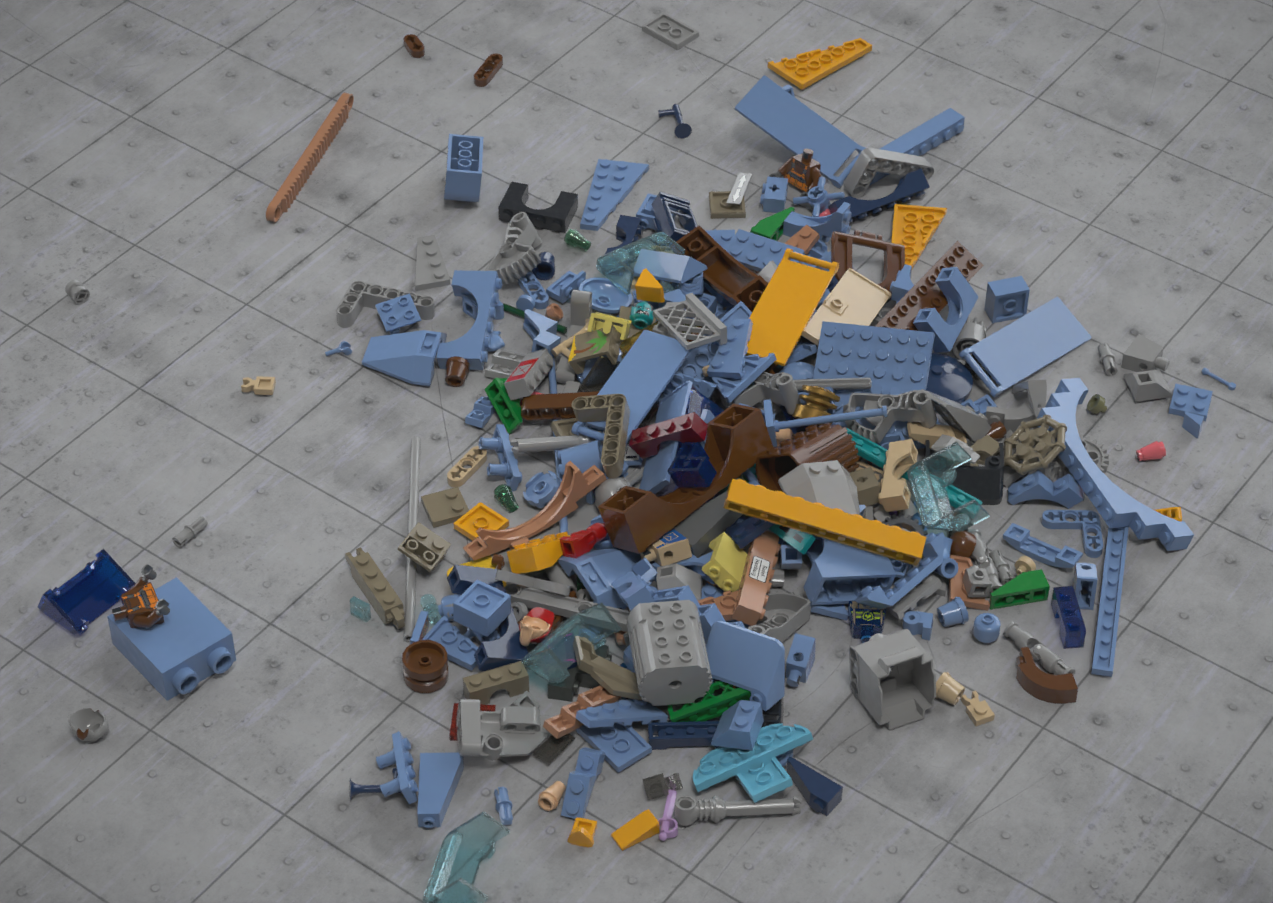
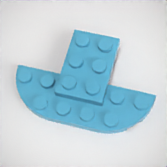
M779 723L760 729L753 750L718 747L699 761L700 766L693 772L695 788L697 792H700L735 776L754 803L764 800L766 797L793 785L791 777L775 757L813 740L812 733L807 728L794 724V727Z

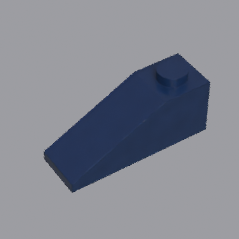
M788 757L787 773L807 804L816 812L828 816L842 801L843 787L793 757Z

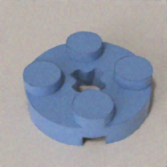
M548 471L549 473L543 474V472L537 473L526 483L527 489L526 493L523 491V496L530 505L543 508L554 497L561 483L554 472Z

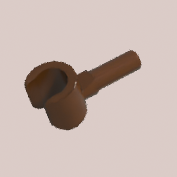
M494 554L491 564L496 566V569L501 570L505 566L504 557Z

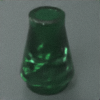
M576 229L568 230L564 237V241L569 246L588 251L591 246V242Z
M501 484L495 488L494 498L509 513L515 512L519 506L511 487Z

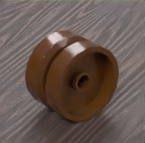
M432 640L416 641L406 647L402 654L403 677L406 685L419 693H431L445 686L449 677L448 654L445 647Z

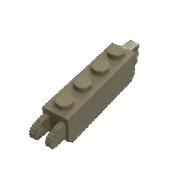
M361 547L356 549V557H353L350 552L345 553L353 579L384 624L392 622L397 629L405 627L403 603L369 553H365Z

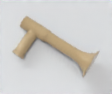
M585 319V326L579 332L551 350L552 354L557 356L562 353L569 358L570 350L568 348L572 345L574 336L589 332L587 329L590 319Z

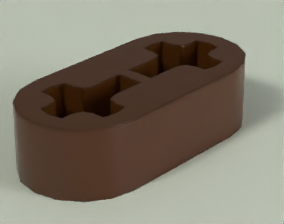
M409 34L403 38L404 47L413 58H421L425 55V47L416 35Z

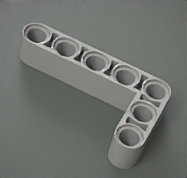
M865 148L860 153L846 178L844 186L852 197L860 198L865 194L877 171L905 176L922 168L926 179L934 174V168L925 157L876 148Z
M355 281L349 286L336 308L337 323L342 328H349L354 324L363 307L377 309L376 304L409 293L422 320H431L435 316L434 299L422 294L363 281Z
M572 291L571 326L567 339L585 326L586 318L590 319L592 313V292ZM563 354L557 368L556 382L565 384L567 381L576 382V373L568 362L569 358Z

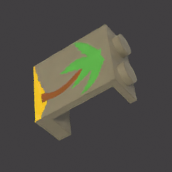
M612 325L611 331L608 334H605L603 328L574 336L568 362L576 374L584 372L586 360L602 355H607L613 365L616 364L622 340L620 339V332L616 330L614 325Z

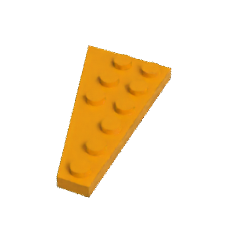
M862 38L843 42L842 46H828V49L823 51L816 49L797 54L796 58H782L781 62L777 63L771 61L768 62V68L803 90L872 51V45Z
M895 204L891 243L905 246V264L912 266V269L945 217L947 208Z

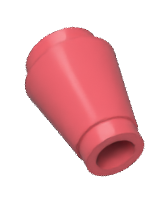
M1155 441L1136 450V455L1139 461L1157 460L1166 456V449L1162 441Z

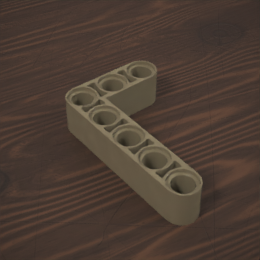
M607 394L575 398L572 401V408L579 422L606 421L601 463L608 478L614 479L619 477L623 472L630 409L626 397L623 394Z

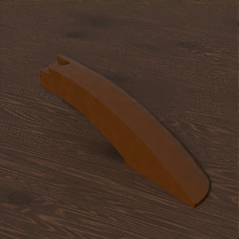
M700 225L671 245L678 255L690 256L705 264L707 269L703 271V280L731 305L736 306L742 301L753 312L768 283L760 275L758 276L731 256Z

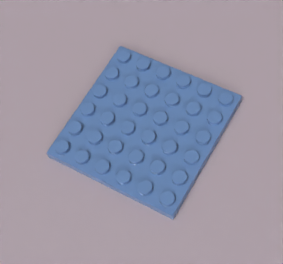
M822 321L813 379L871 378L872 386L870 389L833 390V393L840 397L839 402H834V405L837 406L835 414L844 412L843 406L849 403L852 393L899 395L913 390H926L935 334L934 332ZM857 406L855 412L863 411L864 407ZM866 418L855 419L865 428L872 430L876 428ZM845 421L836 422L842 428H848ZM895 421L886 434L902 432L905 440L911 439L907 428L909 421Z

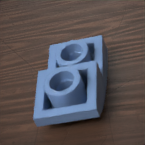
M488 396L481 397L474 403V409L465 417L466 424L483 428L495 412V408Z

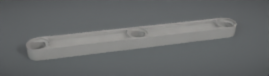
M508 584L504 587L507 594L517 592L511 595V603L521 602L528 608L541 607L557 615L628 632L627 618L630 611L518 584ZM584 609H588V610H589V611H587V612H579V611L584 610Z

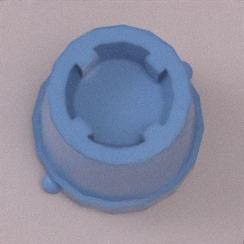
M956 596L952 601L937 608V615L943 627L959 623L965 624V622L969 621L968 611L960 597Z

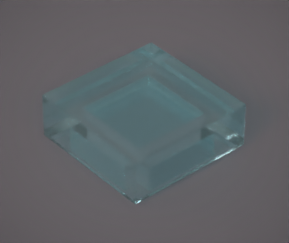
M353 596L349 600L351 615L364 622H368L371 619L370 604Z

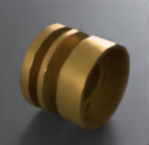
M802 385L801 390L809 393V395H799V398L806 401V404H796L793 417L804 419L832 415L827 410H837V406L830 403V401L839 402L840 397L830 390L818 386Z

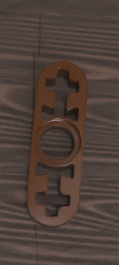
M497 53L488 56L474 74V84L477 87H485L490 83L503 66V56Z

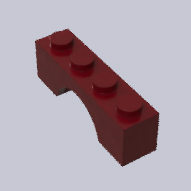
M695 412L632 430L629 447L642 459L658 454L660 443L663 441L674 440L687 445L705 441L708 425Z

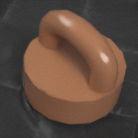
M552 303L546 307L545 317L559 321L563 318L562 309L557 304Z

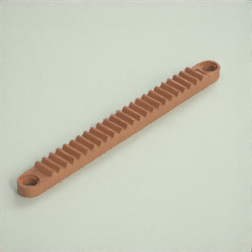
M344 92L340 96L266 210L267 221L277 222L284 212H288V208L291 207L290 204H293V200L299 195L301 187H304V183H307V179L310 178L309 175H312V171L318 166L317 163H320V159L323 158L325 151L331 146L333 139L339 134L338 131H341V127L344 126L346 119L349 118L348 113L354 101L353 94Z

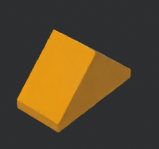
M647 268L643 269L635 284L637 300L665 302L662 285Z

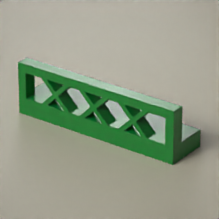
M723 681L712 683L709 686V691H706L703 700L699 703H684L682 709L677 711L673 710V705L676 704L667 705L670 719L672 722H699L721 716L723 712L740 700L750 701L751 691L743 688L734 689L732 688L733 685ZM721 688L724 690L721 695H712L717 689Z

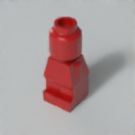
M594 523L586 530L571 533L569 537L563 536L560 538L563 556L577 559L589 552L595 543L606 537L608 532L604 523Z

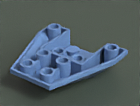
M421 330L371 337L362 360V365L411 384L430 386L434 376V360L439 343H445L447 334Z
M614 548L590 550L577 559L564 556L558 562L568 577L577 574L593 598V603L625 610L627 605H624L619 599L611 583L630 571L637 576L632 566L642 559L638 553ZM655 576L650 579L651 582L655 580Z

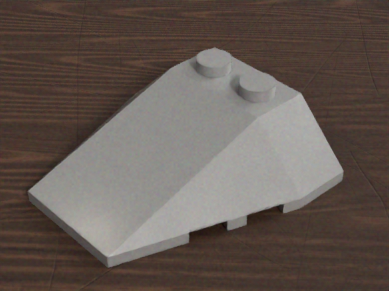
M838 461L803 463L778 480L782 491L786 495L802 497L805 501L818 502L825 507L838 508L845 513L860 515L857 487L849 472Z

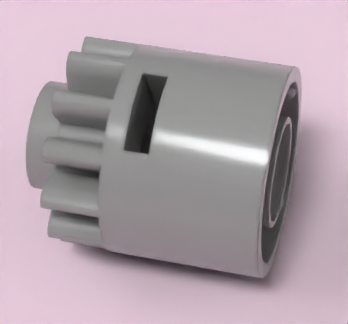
M976 317L974 319L967 318L953 345V352L956 357L961 359L959 353L962 350L986 338L987 327L983 326V321L978 322ZM971 353L970 355L976 361L977 358Z

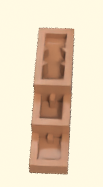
M600 685L579 694L576 702L562 707L560 714L544 721L543 727L558 739L584 725L576 719L578 710L601 706L605 703H615L622 696L612 695Z

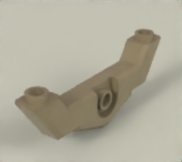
M575 636L573 647L580 670L591 674V677L612 695L643 700L638 691L636 674L596 655L592 642L585 637Z

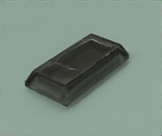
M569 733L558 739L551 735L532 755L545 764L550 765L575 740V737Z

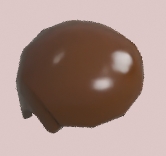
M964 530L953 533L950 539H953L950 555L969 558L976 546L975 535Z

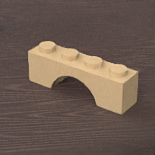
M912 439L890 442L889 449L886 451L887 460L883 467L881 493L878 494L879 503L883 505L886 512L909 509L911 494L905 481L899 479L907 470L916 467L918 451Z

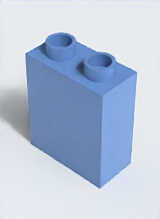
M177 577L155 589L158 600L164 599L169 603L170 613L163 615L164 623L155 624L151 628H131L127 618L115 621L113 614L107 616L112 644L167 701L180 693L187 694L191 692L199 682L214 673L220 674L227 671L233 662L236 661L232 632Z

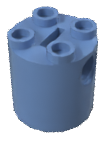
M595 440L559 450L558 457L560 462H562V464H559L561 475H564L565 465L569 461L578 467L581 473H584L593 465L605 473L601 463L603 448L601 441Z

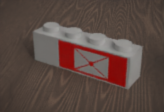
M547 349L527 353L505 381L504 385L510 400L530 396L552 368L553 358Z

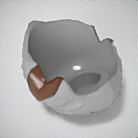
M83 708L68 715V722L73 735L82 741H96L102 738L108 731L107 719L99 710L94 712L91 708Z

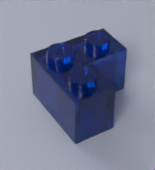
M684 442L667 470L677 487H709L717 474V471L709 461V456L699 442Z

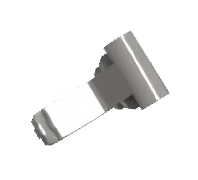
M519 212L511 219L508 224L505 242L485 269V271H497L498 277L502 280V286L509 284V282H514L524 275L526 276L528 272L537 267V264L541 263V258L534 248L542 243V239L525 212Z
M763 372L731 403H728L720 393L721 401L726 409L732 404L741 403L753 406L764 399H771L772 403L775 402L778 406H785L788 414H793L796 404H802L792 375L785 372L773 375Z
M913 390L899 395L852 393L849 403L843 406V413L855 412L857 406L864 407L863 410L882 408V406L886 405L888 417L866 418L869 423L876 426L874 430L863 427L855 419L845 421L848 429L874 443L882 441L895 421L920 422L925 428H931L937 422L932 400L927 391Z
M769 591V594H766L769 598L766 606L763 607L766 609L762 621L758 620L757 625L750 626L748 629L776 638L782 643L810 619V600L803 598L801 594L795 595L794 592L789 594L786 591L784 593H779L778 591L777 593H772Z

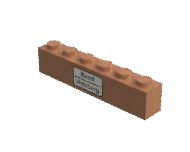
M766 530L750 542L732 619L742 621L750 626L756 625L758 620L762 621L766 611L763 607L766 606L769 598L766 594L769 593L772 585L769 581L772 580L775 572L772 568L776 565L778 559L776 556L781 547L778 544V535Z

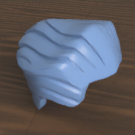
M703 272L682 284L676 283V288L680 289L683 295L689 293L694 295L703 294Z

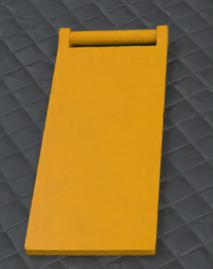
M787 248L749 317L753 326L750 341L747 343L748 351L745 355L759 354V357L763 358L768 357L769 353H774L777 360L773 363L785 366L834 274L837 273L839 263L820 260L793 252V249ZM790 259H794V260H798V261H801V262H804V263H808V264H811V265H815V266H818V267H822V268L828 269L829 272H828V271L821 270V269H818V268H814V267H811V266H807V265H804V264H800V263H797V262H794V261H790Z

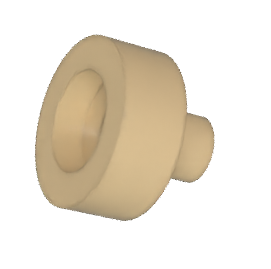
M1021 556L1015 562L1016 574L1020 575L1023 572L1036 570L1034 561L1027 556Z

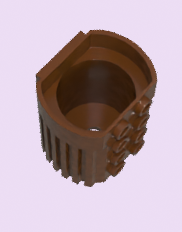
M825 423L819 427L816 424L810 425L805 428V432L794 434L792 439L781 441L780 446L769 448L766 450L767 452L757 457L756 473L758 481L766 489L782 491L778 480L803 463L838 461L849 473L854 472L859 467L857 461L860 460L859 456H857L858 448L855 449L856 443L852 441V435L847 433L848 430L845 427L842 428L839 424L830 425V423Z

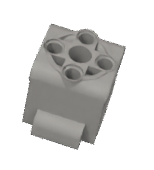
M908 629L885 636L878 633L873 635L869 641L849 648L850 685L852 692L879 725L885 724L889 730L924 719L925 710L934 707L936 674L933 668V659Z

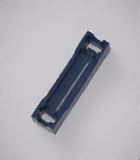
M719 721L648 723L649 745L652 747V750H666L669 747L712 746L711 741Z

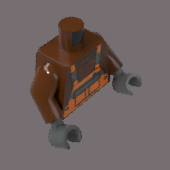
M806 148L803 150V153L789 158L777 170V174L772 173L769 177L781 178L783 176V178H788V183L804 191L800 195V197L808 196L811 188L818 186L819 177H822L820 172L821 165L818 161L812 159L813 150Z
M148 564L143 566L141 570L143 577H140L130 590L121 595L122 606L112 609L114 620L118 621L127 618L131 628H151L155 624L164 623L163 615L170 613L169 603L164 599L158 600L152 583L148 582V580H154L157 577L153 567Z

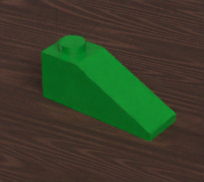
M787 208L760 220L751 228L750 233L778 241L783 235L784 220L792 211L794 212L795 208Z
M494 378L484 390L507 432L512 434L522 423L520 399L510 400L504 385L507 378Z
M1043 570L1023 572L992 592L989 603L990 610L1048 600L1050 586Z

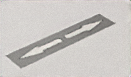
M738 173L726 203H741L752 174Z

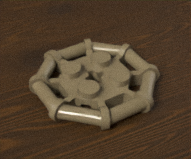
M1050 415L1021 422L1020 427L1009 438L1004 440V465L1016 470L1019 475H1025L1027 472L1042 468L1047 469L1056 456L1066 449L1065 432L1067 431V426L1052 419ZM1041 426L1040 428L1030 430L1031 428ZM1050 426L1054 428V430L1051 432L1048 431ZM1012 448H1016V453L1012 455Z

